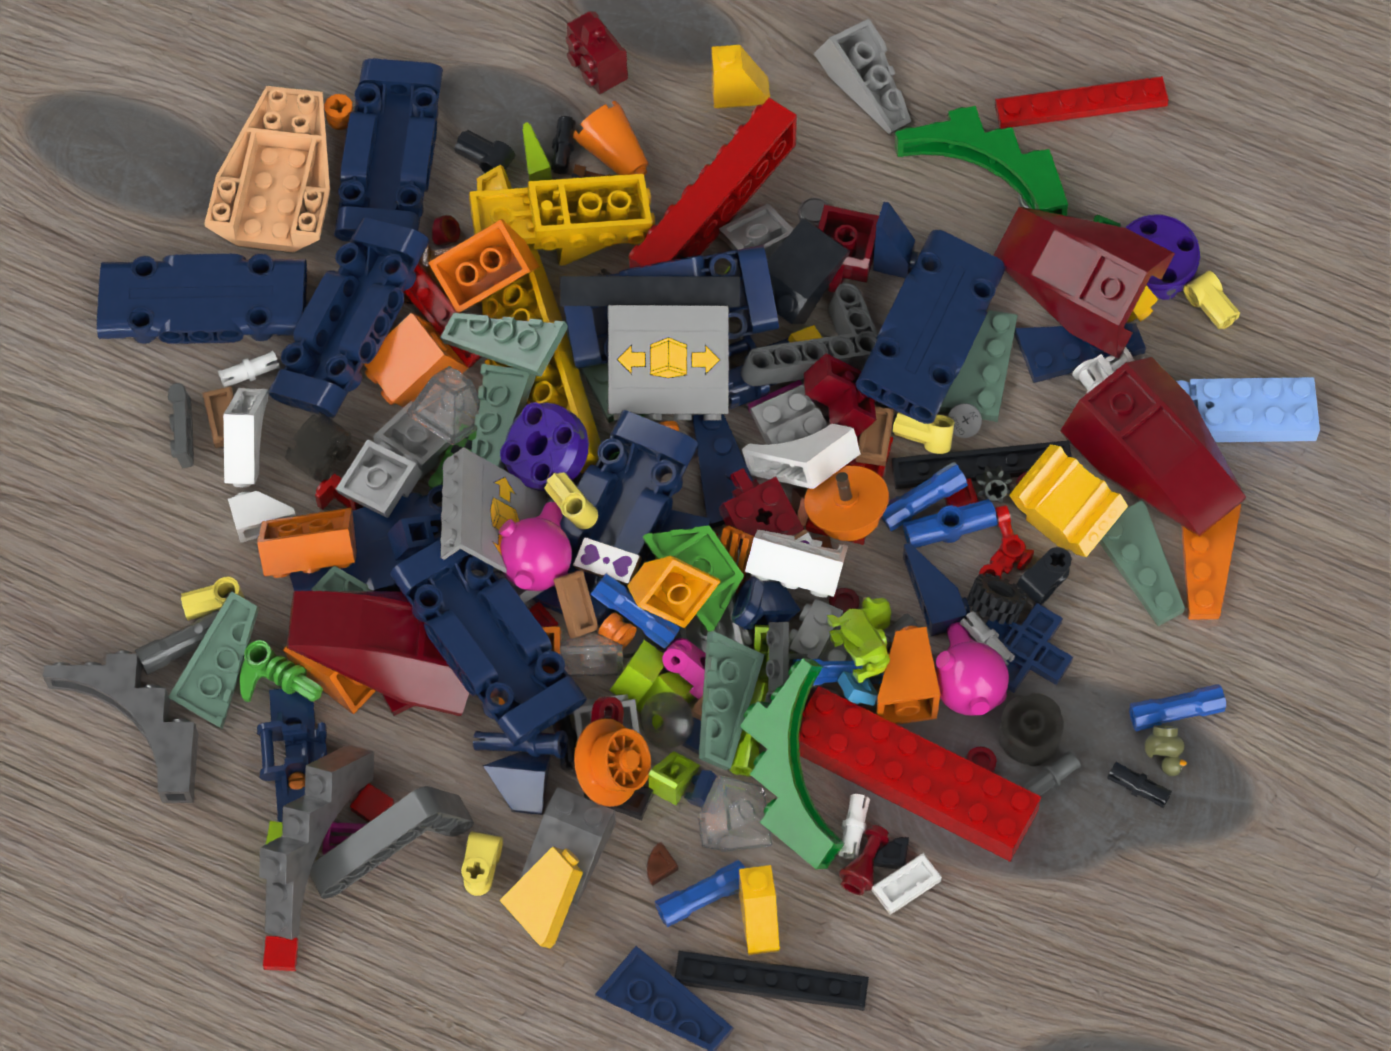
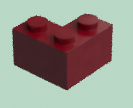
M825 353L803 373L805 395L829 407L830 424L852 427L858 437L877 420L875 401L861 393L856 387V381L861 373L860 370Z

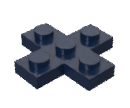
M1038 603L1035 604L1021 626L1013 622L1009 625L1006 622L999 624L997 620H994V622L988 620L986 622L989 629H994L999 634L998 639L1015 656L1012 662L1006 660L1009 663L1007 665L1009 674L1007 690L1013 693L1016 692L1030 670L1057 685L1073 662V656L1049 643L1062 624L1063 618Z

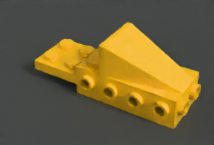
M644 174L528 181V188L469 192L474 235L503 219L527 244H533V250L543 249L550 251L557 249L559 266L567 265L614 244H640L646 239L649 229L655 224V216L653 212H650L649 206L651 204L650 189L646 188Z

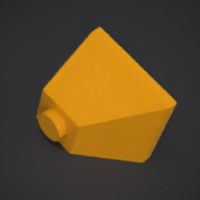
M668 556L645 562L627 587L638 607L686 628L719 585L720 580L682 560Z

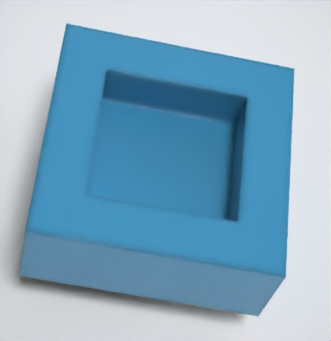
M843 671L837 681L844 691V696L852 703L860 704L861 702L873 706L878 698V693L870 680L867 678L862 683H858L852 673Z

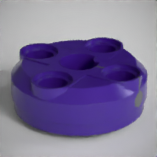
M1147 215L1134 220L1126 227L1132 232L1175 253L1162 279L1151 276L1147 283V286L1156 297L1170 300L1184 289L1185 284L1195 278L1200 262V248L1195 234L1186 224L1166 215ZM1181 248H1185L1189 251H1182ZM1162 280H1169V281H1171L1172 283H1166V282H1163Z
M532 402L526 405L522 413L510 426L505 443L500 449V458L506 464L509 473L519 478L526 487L537 491H546L544 488L547 484V479L554 473L564 472L572 481L578 476L588 455L589 442L587 431L581 420L570 410L553 403L539 404Z

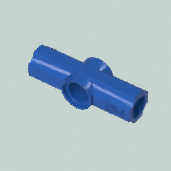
M989 499L962 507L945 506L937 514L903 523L905 539L907 543H910L915 548L940 541L953 543L964 534L996 526V511ZM950 521L954 522L956 526L948 527L943 523Z

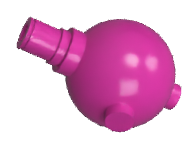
M555 502L546 503L540 516L536 518L523 519L517 523L509 519L499 529V533L503 536L500 545L501 555L507 568L506 573L503 572V574L512 584L527 591L547 590L555 586V578L568 574L567 572L572 560V549L567 535L561 529L560 522L563 514Z
M960 622L951 624L947 629L950 642L948 650L941 652L936 659L935 671L940 699L948 708L956 713L968 716L983 715L996 706L1001 705L1007 697L1006 691L1009 684V674L1006 663L994 648L973 640Z

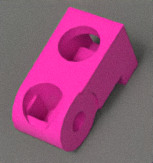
M674 639L663 655V664L669 671L679 673L680 676L693 686L689 692L699 700L703 696L706 653L687 639Z

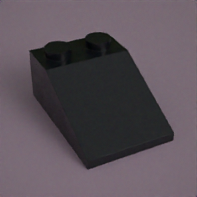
M806 218L799 222L767 260L777 314L791 324L806 323L850 253L848 248Z

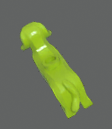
M869 596L864 597L862 601L863 608L849 609L840 617L827 615L830 626L841 627L840 630L834 629L829 631L830 640L834 646L837 647L844 643V648L852 656L856 667L862 666V670H853V675L858 683H862L871 676L883 673L890 661L886 648L887 640L883 629L890 625L892 612L890 604L885 598L872 599Z

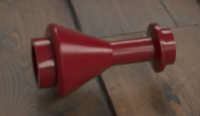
M872 825L871 828L866 829L865 834L869 837V840L862 854L839 871V876L842 879L841 886L852 894L861 896L865 891L872 890V886H874L873 858L880 844H887L889 842L887 837L889 832L878 825Z

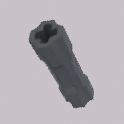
M219 610L197 619L195 623L175 633L136 649L135 652L138 654L141 665L147 675L197 649Z

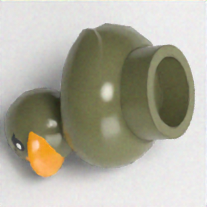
M1154 725L1153 734L1148 736L1145 741V752L1149 758H1152L1154 755L1166 756L1161 765L1163 772L1168 776H1177L1181 773L1183 766L1187 765L1185 760L1179 758V755L1184 751L1185 744L1183 739L1178 736V727Z

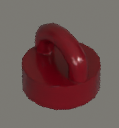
M446 214L434 220L432 231L434 244L448 245L459 239L460 226L453 216Z

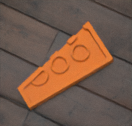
M1241 504L1200 537L1181 525L1188 620L1220 618Z

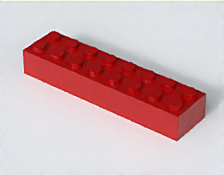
M768 98L763 105L756 106L750 120L745 125L741 124L737 128L733 139L728 145L724 144L721 146L716 159L711 164H706L702 168L699 178L693 185L689 184L684 189L681 199L676 204H671L668 207L664 218L658 225L654 224L649 229L646 239L641 245L637 244L633 247L628 256L630 268L702 255L719 236V228L731 222L796 146L797 114L771 98Z
M820 686L817 687L802 713L799 732V751L801 757L1011 862L1039 811L1041 796Z

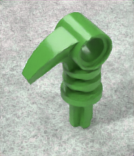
M263 640L253 641L246 647L244 651L245 660L240 673V691L245 702L251 701L257 680L261 677L274 681L287 694L297 692L311 702L321 698L322 686L306 677L307 671L304 667L295 665L292 661H287V658L282 655L277 656L268 643ZM266 656L263 661L258 662L260 658Z

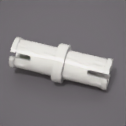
M271 351L268 354L251 360L248 358L243 359V363L219 370L218 374L223 387L226 388L247 379L249 381L256 380V376L279 369L280 366L274 351Z
M852 794L850 796L846 820L842 822V829L844 830L842 841L845 844L838 853L839 856H844L845 859L854 860L859 856L862 834H865L867 829L865 820L870 803V798L865 797V795Z

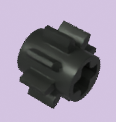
M1000 465L997 469H989L986 466L982 476L976 475V480L980 484L976 488L978 496L985 494V500L989 499L990 501L1003 503V498L1006 494L1012 492L1011 487L1007 485L1013 481L1011 475H1003V469ZM996 482L997 486L992 487L991 484Z

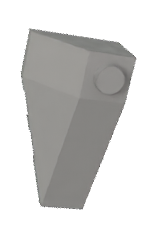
M867 19L829 37L814 55L828 76L888 134H891L910 124L911 119L902 92L896 88L893 79L895 75L893 66H889L885 52L887 48L885 42L870 19Z

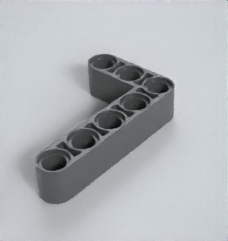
M850 283L840 284L828 304V312L838 336L752 349L740 372L743 381L751 386H762L804 379L803 373L825 353L858 370H862L877 341L878 333L860 290Z
M429 786L420 787L315 861L312 865L310 876L321 898H331L344 891L424 832L431 831L454 837L468 831L474 825V822L459 795Z

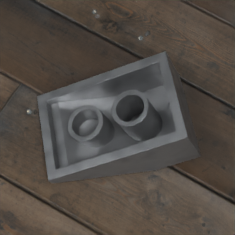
M557 787L543 815L520 879L552 847L562 850L567 848L578 858L579 862L576 865L583 871L571 902L577 905L616 825L615 810Z

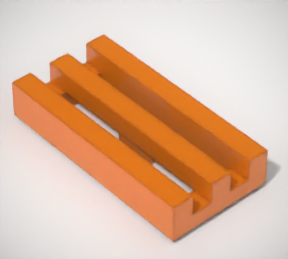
M728 525L723 528L720 541L735 563H737L740 539H743L738 567L744 574V577L735 592L738 593L745 582V569L754 536Z

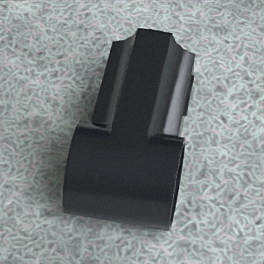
M470 130L463 131L459 135L454 147L455 153L478 164L484 173L498 165H502L506 170L516 156L514 150L502 141L492 143Z

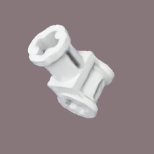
M1125 347L1119 359L1112 355L1104 358L1100 354L1094 359L1081 363L1073 371L1072 375L1076 380L1080 379L1087 389V394L1123 364L1134 361V359Z

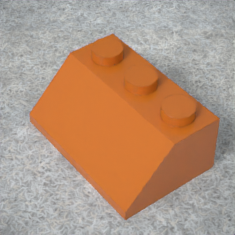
M503 219L428 262L457 313L473 307L540 267L526 241Z
M352 508L262 521L257 545L264 577L282 578L290 575L291 572L298 571L314 573L321 568L331 566L342 569L350 566L351 563H355L357 551Z

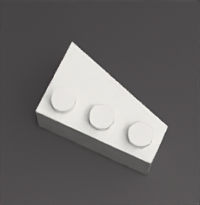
M757 529L745 572L751 573L752 577L755 576L762 581H768L769 579L779 581L786 588L798 589V587L808 589L811 594L818 597H828V595L834 597L847 553V545L839 544L838 550L821 547L822 541L812 539L810 545L795 541V537L791 535Z

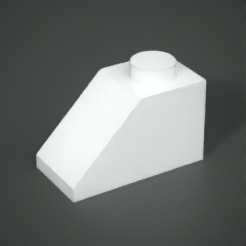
M259 491L241 492L235 495V497L228 499L240 543L258 538L262 521L296 516L294 508Z

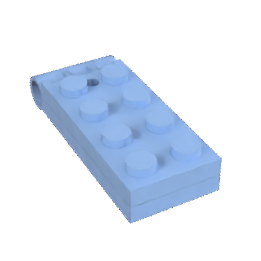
M1314 377L1190 379V382L1176 381L1193 400L1215 442L1317 440L1320 426Z

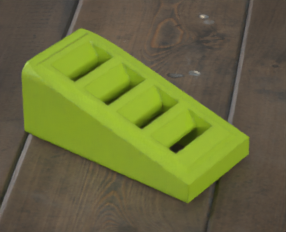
M528 122L524 123L522 130L529 181L552 180L551 166L532 126Z

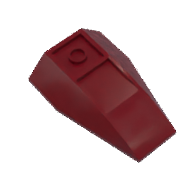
M1019 206L993 256L1003 261L1006 268L1005 271L1069 333L1119 359L1132 335V332L1124 328L1150 277L1154 276L1161 280L1175 253L1124 227Z
M1153 357L1123 364L1078 401L1060 430L1062 435L1069 440L1099 474L1199 537L1246 499L1193 400Z
M293 592L287 649L404 704L461 716L469 696V692L429 639L424 628L425 623L413 615L412 605L402 592ZM430 600L420 601L424 606H434V603Z

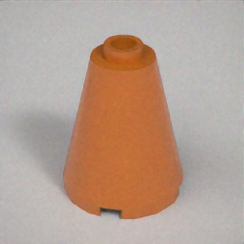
M617 101L612 102L614 106L611 108L605 104L591 113L580 124L583 130L579 134L576 130L573 133V138L578 144L616 174H644V176L647 174L646 168L649 163L622 106Z

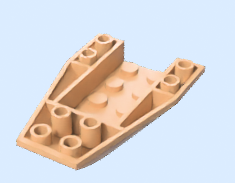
M266 86L216 175L205 219L206 228L236 246L293 253L320 240L330 196L323 92Z

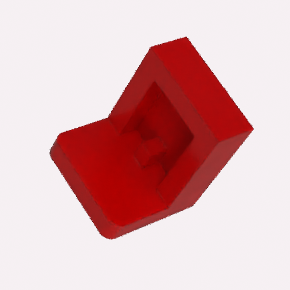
M335 473L328 480L322 481L316 489L315 498L317 506L322 510L333 499H336L347 508H352V511L364 506L337 492L336 488L342 478Z

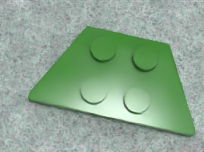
M707 525L694 527L693 529H678L664 533L645 534L642 538L656 559L673 556L719 578V585L696 613L697 618L706 631H714L740 585L744 574L712 528Z

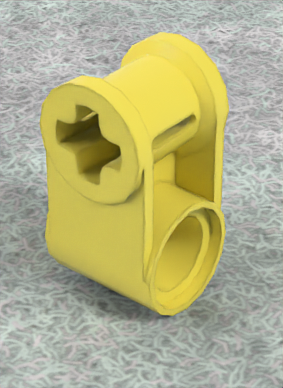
M470 832L461 868L464 886L468 893L474 896H481L490 890L496 866L501 857L502 837Z

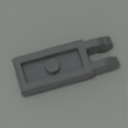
M176 382L168 388V400L173 404L174 414H170L169 417L172 432H174V440L170 441L172 457L178 459L182 468H187L194 465L192 404L190 396L186 393L185 386L180 384V382Z

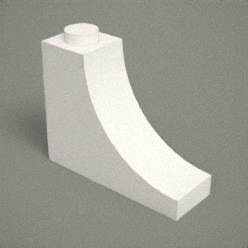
M238 388L224 413L225 483H233L235 487H249L251 484H255L259 476L261 431L264 412L268 402V389Z
M830 424L826 428L798 440L770 445L749 443L742 449L750 475L766 479L776 476L779 482L810 489L817 487L861 454L854 428L837 424Z

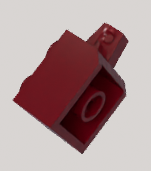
M589 11L567 23V36L565 39L569 52H567L568 60L574 68L578 66L585 83L589 87L593 86L600 95L628 79L627 51L618 43L596 12Z
M824 205L818 228L850 250V253L829 284V292L835 293L837 287L843 284L844 278L867 283L874 258L878 215Z
M744 468L730 475L736 488L732 491L734 498L719 507L721 517L726 526L729 525L754 537L757 529L791 536L804 530L776 476L759 484L756 479L750 480ZM758 515H764L766 521L758 523L755 518ZM740 539V543H739V548H738V549H739L740 553H741V548H742L743 539Z

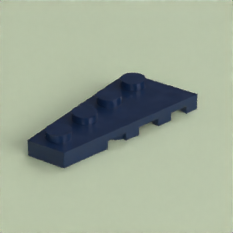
M1125 324L1124 328L1132 332L1126 348L1132 357L1145 354L1146 347L1137 324ZM1063 326L1015 328L1014 334L1033 383L1073 373L1081 363L1094 359L1100 354L1104 358L1110 356V354L1069 333Z
M694 415L693 426L695 440L699 443L697 455L706 517L711 519V528L713 529L725 525L719 507L734 498L732 491L736 488L730 475L744 468L750 480L753 481L725 416L721 415V420L711 421L704 420V415Z
M637 946L633 948L595 994V996L707 1051H716L734 1030L729 1023Z

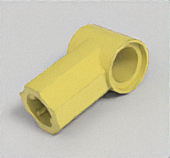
M1207 271L1184 285L1183 291L1189 303L1196 308L1200 307L1218 329L1228 328L1239 318L1240 312L1223 293L1221 282L1213 272Z
M898 412L893 425V432L895 436L924 444L925 449L929 452L944 454L948 453L951 449L955 422L948 416L937 415L932 423L924 424Z
M554 473L547 479L544 489L568 520L577 528L583 530L589 529L596 523L598 518L596 507L587 500L566 473Z
M222 577L212 586L182 593L181 601L187 620L204 617L216 610L220 611L226 601L223 596L231 591L244 598L238 582L231 577Z

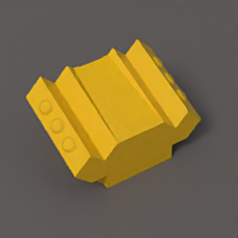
M1051 444L1009 494L1017 508L1027 515V522L1058 547L1064 548L1067 551L1070 549L1076 555L1084 557L1089 555L1128 507L1120 493L1111 492L1104 480L1096 478L1076 458L1067 457L1061 446Z

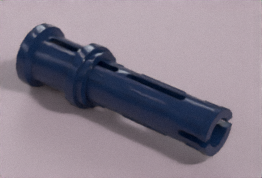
M558 730L556 733L540 732L518 746H513L504 733L476 731L473 738H479V741H473L475 751L528 752L532 757L548 754L555 755L557 758H564L568 750V736L564 730Z

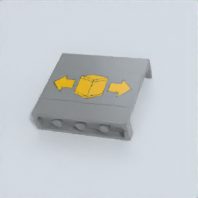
M608 305L607 415H614V420H618L621 412L626 410L637 415H644V418L649 420H662V415H674V420H692V415H704V420L714 421L721 420V415L728 414V306Z
M463 447L451 457H448L443 464L441 559L445 560L459 549H462L506 573L507 568L502 559L500 548L503 536L499 533V529L509 519L517 523L523 519L540 516L546 504V493L526 487L516 476ZM517 586L515 587L516 593L524 603L542 592L527 591Z

